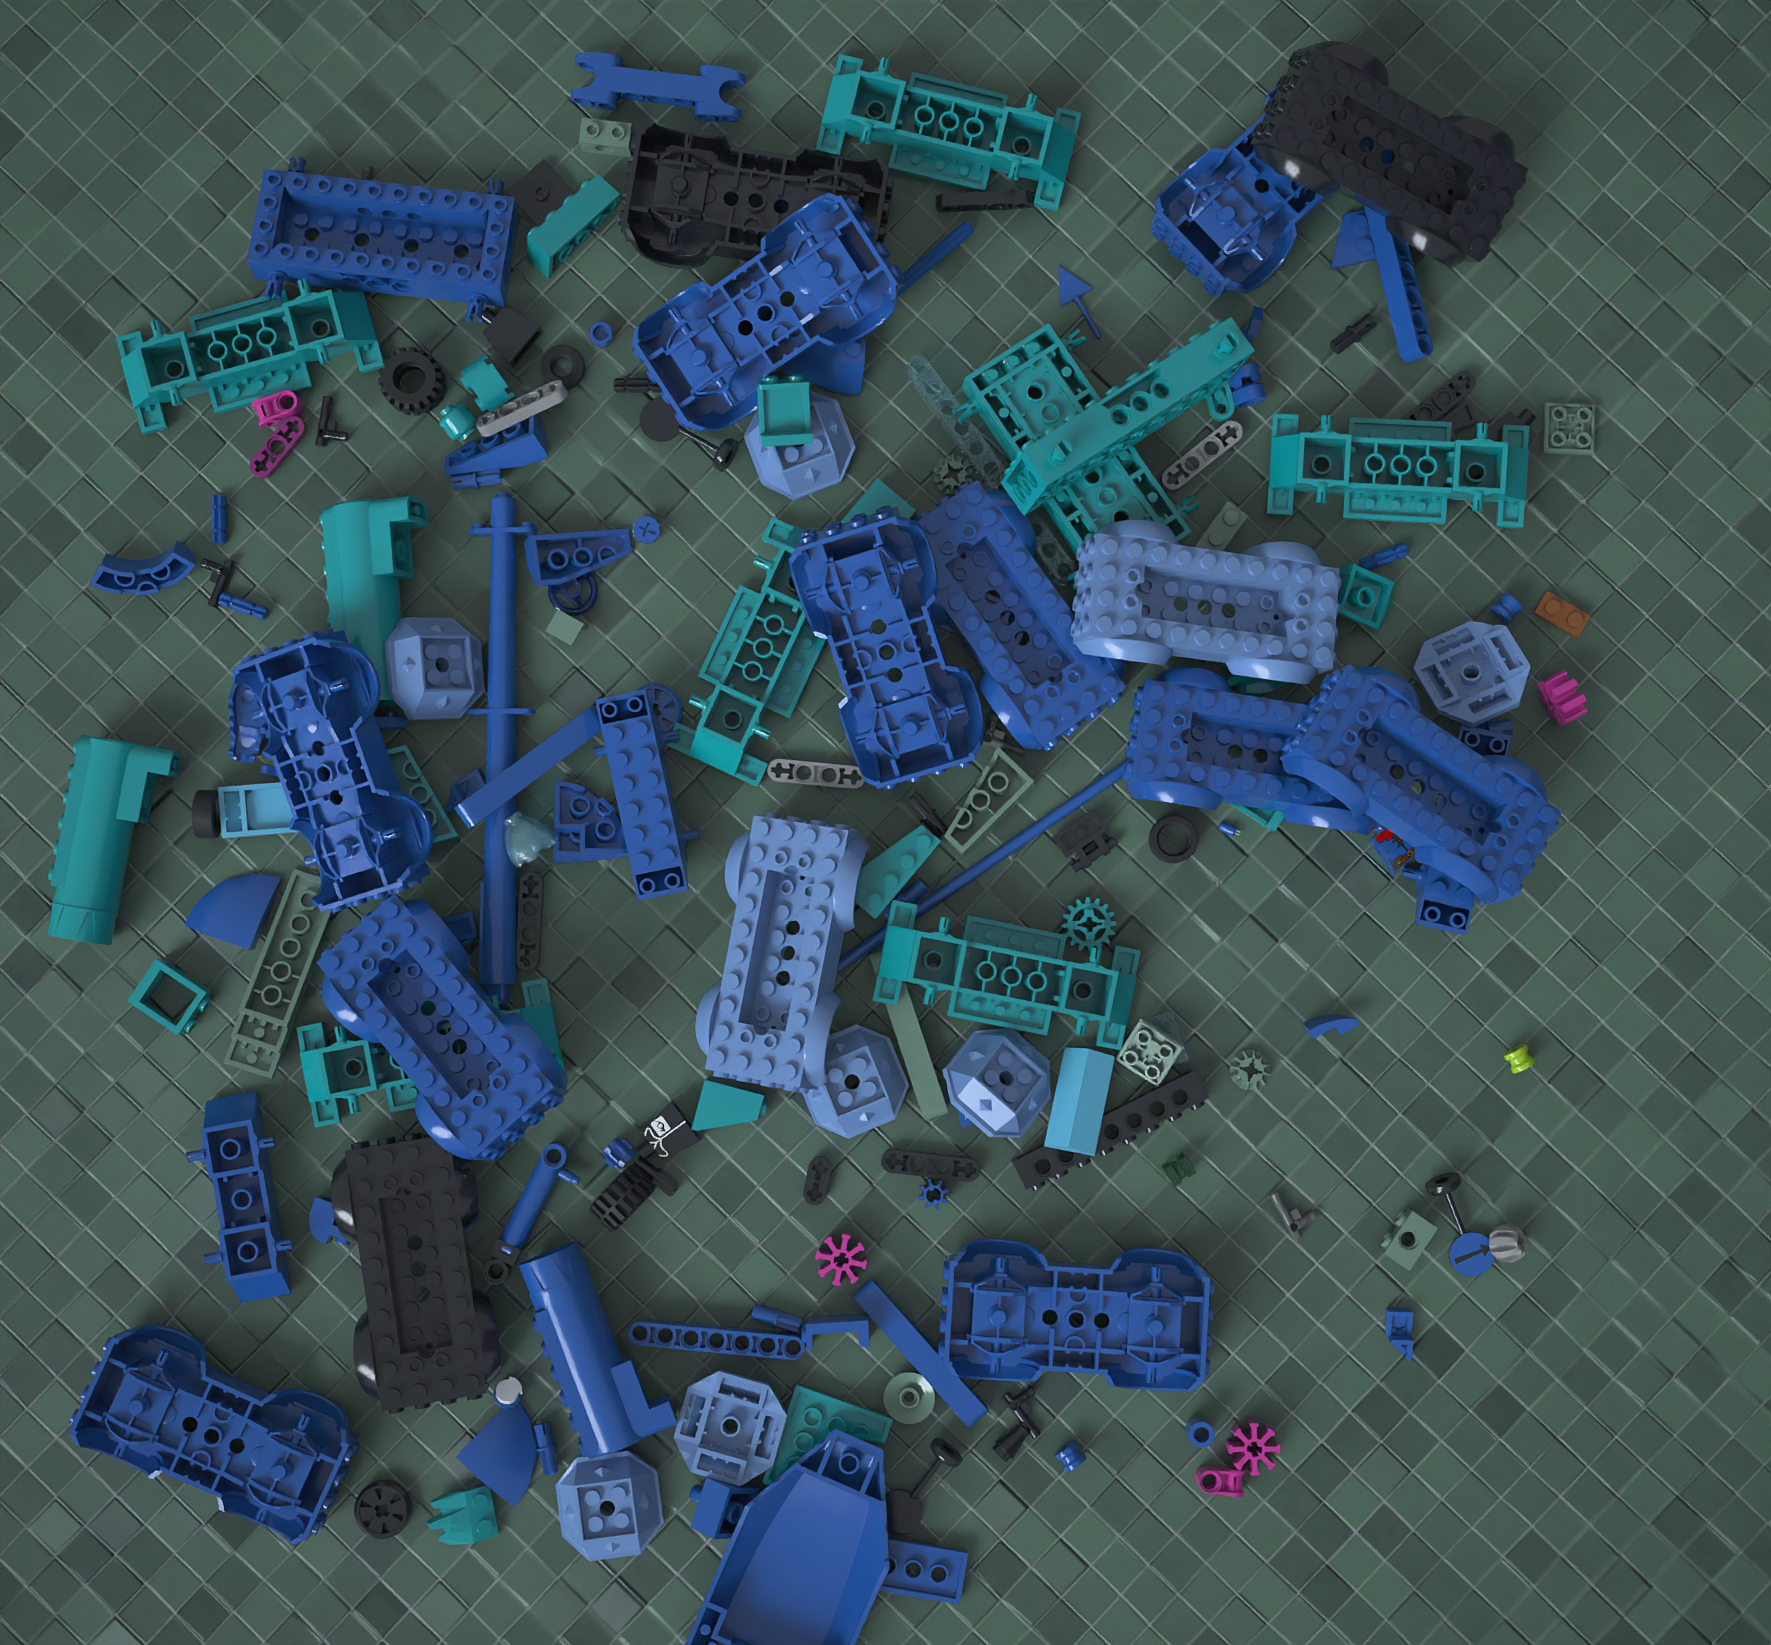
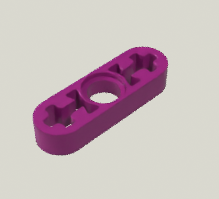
M289 416L284 419L250 461V470L256 477L268 479L277 471L306 435L307 426L305 422L297 416ZM290 424H298L299 432H291ZM284 433L292 441L289 443L281 434ZM276 441H282L285 444V449L281 454H274L272 452V445ZM268 453L271 457L276 459L275 462L270 460L267 456H265V454ZM268 460L265 465L268 468L267 471H259L258 463L264 464Z

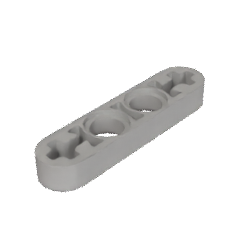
M552 381L501 405L491 413L487 412L477 419L475 426L482 436H491L562 402L568 396V391L562 381Z
M1228 421L1221 425L1164 471L1161 476L1162 487L1169 492H1175L1238 443L1243 434L1241 425L1236 421ZM1228 427L1230 430L1236 429V438L1234 439L1232 436L1224 441V444L1227 446L1224 447L1220 439L1227 433L1226 428ZM1208 442L1215 443L1218 446V453L1215 455L1207 454L1204 449L1205 444ZM1195 458L1199 463L1198 469L1195 471L1188 470L1185 466V460ZM1180 469L1186 476H1188L1187 478H1185L1182 474L1180 477H1178L1176 481L1178 485H1175L1174 483H1171L1169 485L1167 483V475L1170 474L1171 476H1174L1180 471Z
M775 759L770 762L767 768L769 777L773 781L780 783L843 789H859L865 783L862 776V779L858 780L856 785H852L849 779H843L844 784H838L841 777L839 769H845L844 775H852V771H857L858 776H862L857 766ZM777 764H782L783 769L790 770L789 765L794 764L795 766L792 771L794 779H788L790 774L782 773L781 777L777 778L776 774L772 772V768H776ZM807 766L811 769L809 779L801 780L797 777L799 767ZM827 768L835 770L837 775L836 779L830 783L822 779V772Z

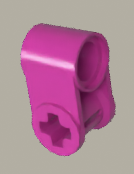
M289 390L258 398L251 403L252 407L256 409L260 420L258 423L259 428L273 427L283 422L289 416L301 415L304 410L303 400ZM293 398L294 405L290 409H286L285 404L287 400Z
M1203 1465L1195 1471V1482L1203 1492L1231 1497L1244 1496L1242 1479L1246 1469L1238 1470L1235 1466ZM1213 1474L1212 1483L1209 1485L1202 1484L1205 1475Z

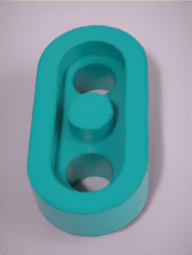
M1228 382L1223 388L1205 399L1209 414L1216 421L1228 420L1235 409ZM1217 406H1223L1225 408V412L1219 413L1217 411Z

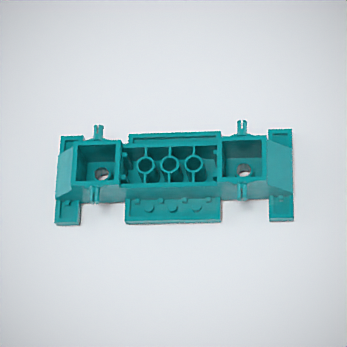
M839 54L815 152L840 157L845 135L861 138L860 142L865 143L866 139V144L874 141L893 146L888 165L890 171L975 192H985L990 170L1009 174V179H1012L1014 175V180L1022 177L1038 181L1033 206L1058 211L1082 113L1057 107L1054 119V117L1042 115L1035 110L1039 98L1036 94L1032 104L1033 94L1030 93L1028 94L1025 108H1013L1007 106L1009 95L912 72L909 85H906V81L895 79L888 75L891 60L888 58L886 63L884 57L880 59L878 72L862 71L863 59ZM874 109H878L882 112V115L872 117L869 113ZM1017 145H1024L1028 150L1024 153H1019L1015 150V147Z
M303 278L297 281L301 295L292 301L289 300L286 290H283L281 292V300L278 301L273 293L271 300L262 296L188 317L192 329L190 333L181 331L174 334H164L161 320H155V322H150L154 337L146 342L141 331L116 337L121 364L141 433L147 435L169 428L163 404L172 402V406L182 405V399L209 392L214 413L218 415L250 406L258 398L270 396L284 390L296 393L314 388L307 364L315 361H320L321 365L331 362L330 357L347 352H355L361 374L384 368L385 365L382 363L384 358L365 291L337 288L338 292L327 290L315 293L311 292L308 279ZM322 326H327V332L322 336H318V329ZM176 367H182L180 375L173 377V370Z
M1273 413L1266 515L1292 516L1295 491L1317 493L1316 503L1319 504L1321 503V493L1322 504L1327 503V493L1344 494L1342 519L1445 524L1447 499L1473 501L1472 511L1483 512V501L1497 502L1496 527L1523 528L1528 470L1529 426L1503 425L1501 442H1495L1487 439L1488 423H1477V438L1451 442L1452 422L1349 417L1348 434H1338L1331 431L1332 416L1328 415L1326 425V415H1322L1321 431L1314 433L1300 432V434H1297L1299 415ZM1322 460L1326 462L1328 469L1324 472L1317 471L1314 463ZM1469 469H1478L1481 473V478L1478 480L1472 479L1468 473Z
M771 517L761 540L778 548L779 552L772 561L757 555L753 565L767 570L766 580L761 588V593L759 594L742 585L739 586L698 674L699 678L716 685L713 694L707 700L694 693L691 696L692 699L689 700V704L702 709V717L696 728L697 731L676 722L672 731L677 729L679 734L671 735L670 737L679 736L680 740L666 743V746L755 787H759L768 764L746 753L755 734L768 740L770 735L764 732L772 733V729L760 725L761 720L767 709L788 719L791 718L827 640L814 635L797 591L789 585L792 575L788 560L796 550L798 537L802 536L801 533L804 530L774 517ZM733 713L739 715L740 721L738 725L731 727L726 724L728 715Z
M896 900L891 901L872 1001L898 1006L902 981L920 984L926 988L923 1004L927 1005L929 1002V1005L934 1006L936 990H951L947 1016L1047 1036L1051 1013L1055 1011L1070 1014L1077 1018L1074 1033L1077 1035L1085 1036L1088 1021L1099 1020L1095 1045L1116 1050L1122 1049L1141 950L1114 945L1109 970L1099 965L1102 949L1091 947L1089 963L1080 964L1064 961L1062 958L1067 935L966 915L962 939L954 938L948 934L951 919L946 918L945 920V917H940L938 932L927 933L913 930L918 905ZM931 953H935L939 957L938 965L933 968L929 967L926 963L927 956ZM1084 983L1087 986V994L1080 998L1076 994V988L1079 984Z
M548 978L521 983L526 1008L510 1011L500 1010L497 995L488 996L503 1015L519 1014L546 1045L566 1073ZM427 1001L423 1004L422 1013L425 1016H430L435 1012V1004L432 1001ZM445 1021L440 1025V1033L447 1035L451 1030L449 1021ZM324 1022L296 1027L308 1101L311 1105L315 1128L342 1122L338 1098H348L350 1114L361 1112L358 1096L378 1089H386L390 1113L415 1108L420 1090L386 1048L385 1057L380 1055V1052H384V1046L379 1047L382 1043H374L365 1039L359 1041L347 1040L346 1029L342 1025L334 1027L337 1042L328 1047ZM462 1039L457 1040L453 1045V1050L458 1055L463 1054L467 1049V1044ZM354 1060L358 1061L361 1065V1071L357 1075L352 1073L350 1065Z

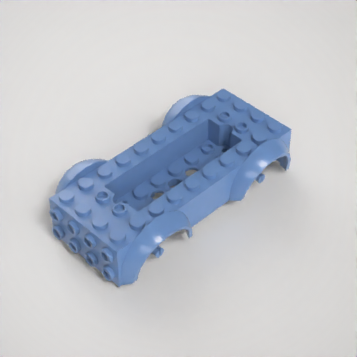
M1124 520L1102 527L1086 541L1082 542L1077 549L1079 570L1075 575L1077 596L1073 600L1075 621L1071 625V636L1073 637V644L1083 654L1165 665L1171 656L1226 663L1230 672L1235 675L1299 684H1309L1316 675L1332 670L1335 665L1336 652H1334V645L1338 636L1336 616L1340 609V604L1337 600L1338 591L1341 587L1339 568L1323 566L1317 553L1304 544L1285 541L1268 542L1255 545L1237 554L1179 545L1173 531L1161 523L1149 520ZM1176 597H1182L1186 600L1187 607L1184 611L1175 609L1174 600ZM1200 601L1205 602L1208 606V613L1206 615L1201 614L1198 610V603ZM1224 604H1231L1234 607L1235 613L1232 618H1226L1222 614Z
M764 812L763 817L754 815L751 829L742 833L734 841L726 860L725 884L730 898L736 904L723 977L722 980L713 984L705 992L698 1007L695 1023L696 1039L701 1050L707 1056L705 1069L714 1071L713 1076L807 1094L809 1089L818 1090L820 1086L827 1082L828 1076L825 1074L826 1048L829 1043L828 1038L830 1039L829 1032L837 1007L841 1003V999L833 993L844 932L855 928L854 903L858 890L857 886H859L858 878L863 860L871 850V846L865 841L866 837L859 835L857 829L836 823L832 826L817 820L808 822L792 816L783 818L777 814ZM793 920H796L800 925V930L796 935H790L787 932V925ZM792 946L795 950V955L793 959L787 960L784 955L785 950ZM782 971H787L790 975V981L785 986H781L777 981V977Z

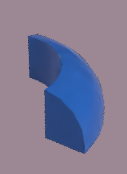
M178 540L164 553L146 560H126L106 553L89 584L98 589L122 595V593L138 594V596L153 594L181 581L196 565V558Z

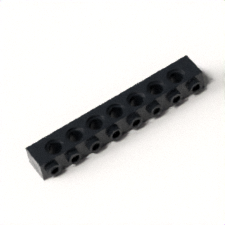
M1191 1069L1159 1085V1087H1155L1103 1114L1096 1154L1099 1153L1100 1156H1104L1114 1151V1145L1120 1142L1126 1145L1137 1139L1136 1134L1144 1130L1146 1134L1160 1127L1158 1123L1166 1119L1169 1122L1183 1116L1182 1111L1191 1108L1193 1111L1205 1105L1204 1100L1208 1099L1209 1096L1196 1070ZM1177 1090H1183L1185 1093V1100L1181 1104H1175L1173 1101V1094ZM1156 1101L1161 1102L1163 1106L1162 1112L1159 1115H1152L1150 1112L1151 1104ZM1131 1113H1138L1140 1116V1122L1135 1127H1131L1127 1123V1117ZM1110 1124L1116 1125L1118 1130L1113 1138H1107L1104 1135L1105 1127ZM1042 1144L1011 1161L1025 1189L1031 1188L1034 1191L1046 1185L1045 1180L1053 1176L1055 1179L1065 1176L1069 1173L1067 1169L1074 1165H1077L1078 1168L1091 1162L1090 1157L1092 1156L1072 1152L1069 1160L1062 1161L1058 1157L1060 1149L1045 1147ZM1040 1159L1049 1161V1168L1045 1172H1038L1035 1168L1037 1161Z

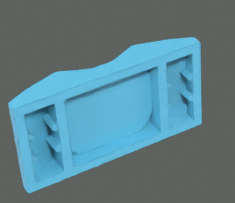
M281 782L218 787L222 838L300 833L290 830L288 826L293 815Z

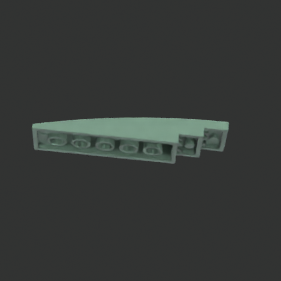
M293 869L238 1009L240 1014L232 1031V1041L223 1063L274 1079L333 915L331 909L320 912V909L312 903L311 898L319 892L320 877Z

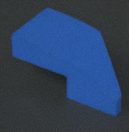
M1254 306L1247 330L1239 328L1250 344L1260 329L1264 308Z
M481 769L472 771L451 785V794L448 805L444 809L445 813L454 811L455 806L486 784V778Z
M1323 1015L1303 1023V1026L1311 1037L1316 1038L1333 1028L1342 1035L1359 1026V1023L1355 1017Z
M1386 1308L1385 1335L1408 1361H1412L1413 1311L1411 1308Z

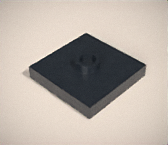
M545 159L506 191L509 196L515 197L516 204L538 227L545 222V218L551 211H557L563 206L564 200L569 195H575Z

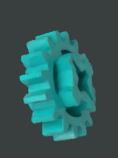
M1085 897L1084 904L1077 899L1075 900L1077 907L1074 908L1069 905L1067 908L1070 914L1062 915L1067 920V923L1061 925V928H1067L1068 931L1064 935L1072 938L1069 943L1070 946L1075 943L1079 944V951H1082L1084 946H1087L1088 952H1091V947L1093 948V946H1096L1097 949H1102L1101 942L1109 944L1110 940L1107 936L1115 935V932L1110 930L1111 926L1117 925V922L1110 921V917L1114 915V912L1107 913L1108 904L1099 906L1100 899L1098 898L1091 903L1090 898ZM1093 908L1098 910L1104 919L1099 920L1094 915ZM1083 909L1082 917L1078 921H1072L1074 915ZM1087 917L1090 918L1091 922L1100 923V925L1092 927L1091 932H1087V928L1077 926V924L1086 922ZM1105 928L1102 936L1094 941L1095 933L1099 929ZM1073 930H1079L1084 935L1085 941L1080 940Z

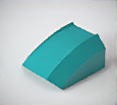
M1343 564L1339 569L1341 587L1338 591L1337 601L1340 604V609L1337 616L1372 629L1380 630L1385 623L1394 597L1395 582L1355 564Z

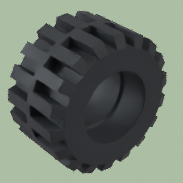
M404 347L399 348L400 353L396 354L393 351L390 353L392 358L390 360L385 358L382 362L385 367L380 368L378 372L381 375V378H378V384L381 386L380 391L385 399L399 412L402 411L406 415L413 413L415 416L421 415V411L427 414L431 412L429 409L431 406L436 408L439 405L437 403L438 399L443 400L444 398L442 391L446 390L445 374L431 354L428 355L425 350L420 349L418 351L415 347H410L407 351ZM414 369L424 371L425 383L419 391L411 394L400 391V380L406 372Z
M635 1164L629 1165L590 1205L589 1212L610 1232L616 1231L654 1192L656 1185Z

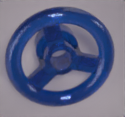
M590 572L565 582L561 586L548 585V597L553 607L570 616L587 612L594 605L598 596V585ZM586 579L590 585L591 592L589 599L584 604L580 594L582 592L581 585ZM571 586L577 588L574 594L568 593V589ZM556 594H563L567 599H573L577 608L563 606L558 601Z

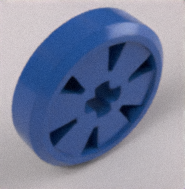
M647 684L638 688L636 691L646 689L653 708L655 705L659 706L658 710L661 712V715L657 716L663 733L672 731L676 722L681 723L683 708L679 697L673 690L661 684Z

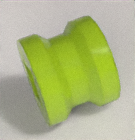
M1526 1044L1516 1046L1503 1054L1505 1060L1510 1062L1513 1074L1521 1072L1536 1063L1534 1057L1528 1054Z

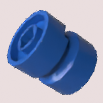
M1257 363L1242 365L1228 381L1229 386L1235 389L1232 396L1236 408L1251 406L1267 399L1264 385L1259 383L1261 374ZM1245 382H1249V383H1250V384H1247V385L1242 386V383H1245Z

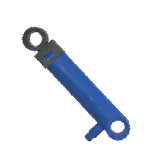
M553 1142L542 1150L541 1156L501 1236L497 1239L490 1253L494 1258L489 1260L483 1268V1277L489 1284L499 1285L511 1275L512 1266L517 1263L558 1177L578 1185L580 1177L563 1168L570 1156L565 1144ZM551 1149H558L560 1151L561 1160L559 1162H553L550 1159L549 1152ZM493 1264H498L503 1268V1276L497 1277L492 1273L491 1268Z

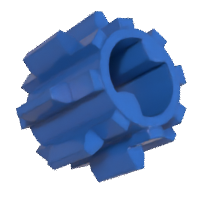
M618 1136L602 1152L606 1157L604 1161L611 1168L616 1166L621 1170L636 1155L632 1150L634 1146L626 1138L622 1140Z
M928 1178L927 1186H919L924 1194L918 1196V1200H926V1209L931 1204L935 1205L936 1210H939L938 1204L940 1202H948L943 1194L949 1192V1189L941 1188V1179L937 1183H932V1180ZM938 1188L941 1192L940 1197H934L932 1200L928 1199L926 1192Z

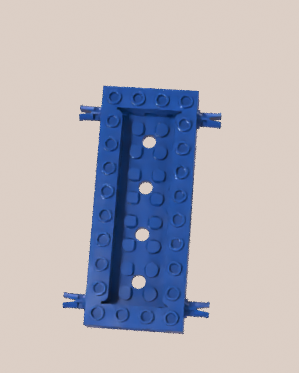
M294 156L290 157L288 171L264 169L247 262L256 279L268 280L266 292L264 293L267 299L271 300L274 293L277 301L281 300L283 282L298 284V280L307 278L309 285L469 303L465 319L471 323L475 312L477 322H482L484 305L505 307L520 215L515 197L502 195L505 184L502 180L498 179L494 190L493 179H489L487 194L307 174L304 173L306 160L299 157V161L296 163ZM312 232L320 234L319 238L315 241L307 240V236ZM361 238L369 239V243L364 247L356 245L357 241ZM415 243L419 245L418 250L415 252L406 251V247L409 244ZM460 249L469 251L468 255L464 258L455 256L456 252Z

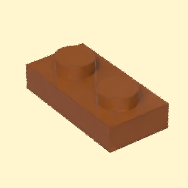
M1549 591L1544 592L1532 613L1575 639L1579 638L1591 617Z

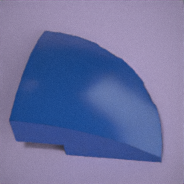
M555 781L553 862H586L629 856L622 823L615 814V809L603 797L598 798L588 792L584 786L565 781Z
M249 874L226 880L215 886L197 902L189 914L185 926L231 944L255 950L262 927L266 926L282 878L265 874Z
M521 1402L512 1409L502 1408L456 1456L479 1480L513 1506L517 1504L532 1480L531 1475L534 1463L537 1460V1440L534 1439L531 1428L532 1421Z

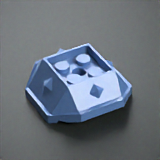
M809 390L813 444H805L802 447L794 445L762 447L759 442L758 409L743 436L761 484L793 501L841 484L856 450L838 401Z
M402 618L384 642L389 695L404 711L409 720L460 718L485 692L481 641L452 618ZM436 662L439 664L440 671L435 666Z
M1469 621L1425 641L1413 667V673L1438 714L1467 726L1475 727L1519 707L1531 666L1506 626H1494ZM1473 674L1476 678H1467L1466 675Z
M858 1024L831 1034L830 1039L828 1038L829 1043L827 1044L825 1056L827 1082L820 1086L818 1090L809 1089L808 1094L802 1093L814 1123L849 1139L896 1119L909 1083L890 1037ZM850 1074L856 1075L860 1080L859 1086L854 1089L848 1088L845 1084V1078Z
M1011 1028L974 1031L942 1070L947 1082L951 1104L989 1137L1019 1138L1023 1136L1051 1099L1049 1060ZM999 1076L1004 1078L1006 1085L1000 1082Z
M718 1370L688 1386L673 1438L690 1472L742 1486L750 1481V1479L773 1466L786 1422L787 1412L769 1383ZM727 1419H733L737 1422L738 1428L730 1431L725 1428L724 1422Z
M629 1449L619 1450L593 1459H589L587 1455L584 1457L582 1455L577 1456L555 1485L562 1537L588 1561L640 1555L665 1521L658 1469ZM611 1501L615 1506V1510L611 1512L604 1510L602 1502Z

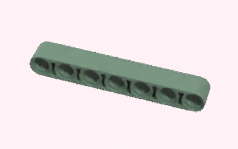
M882 950L869 954L876 976ZM902 981L898 1006L885 1004L924 1121L949 1112L906 983Z

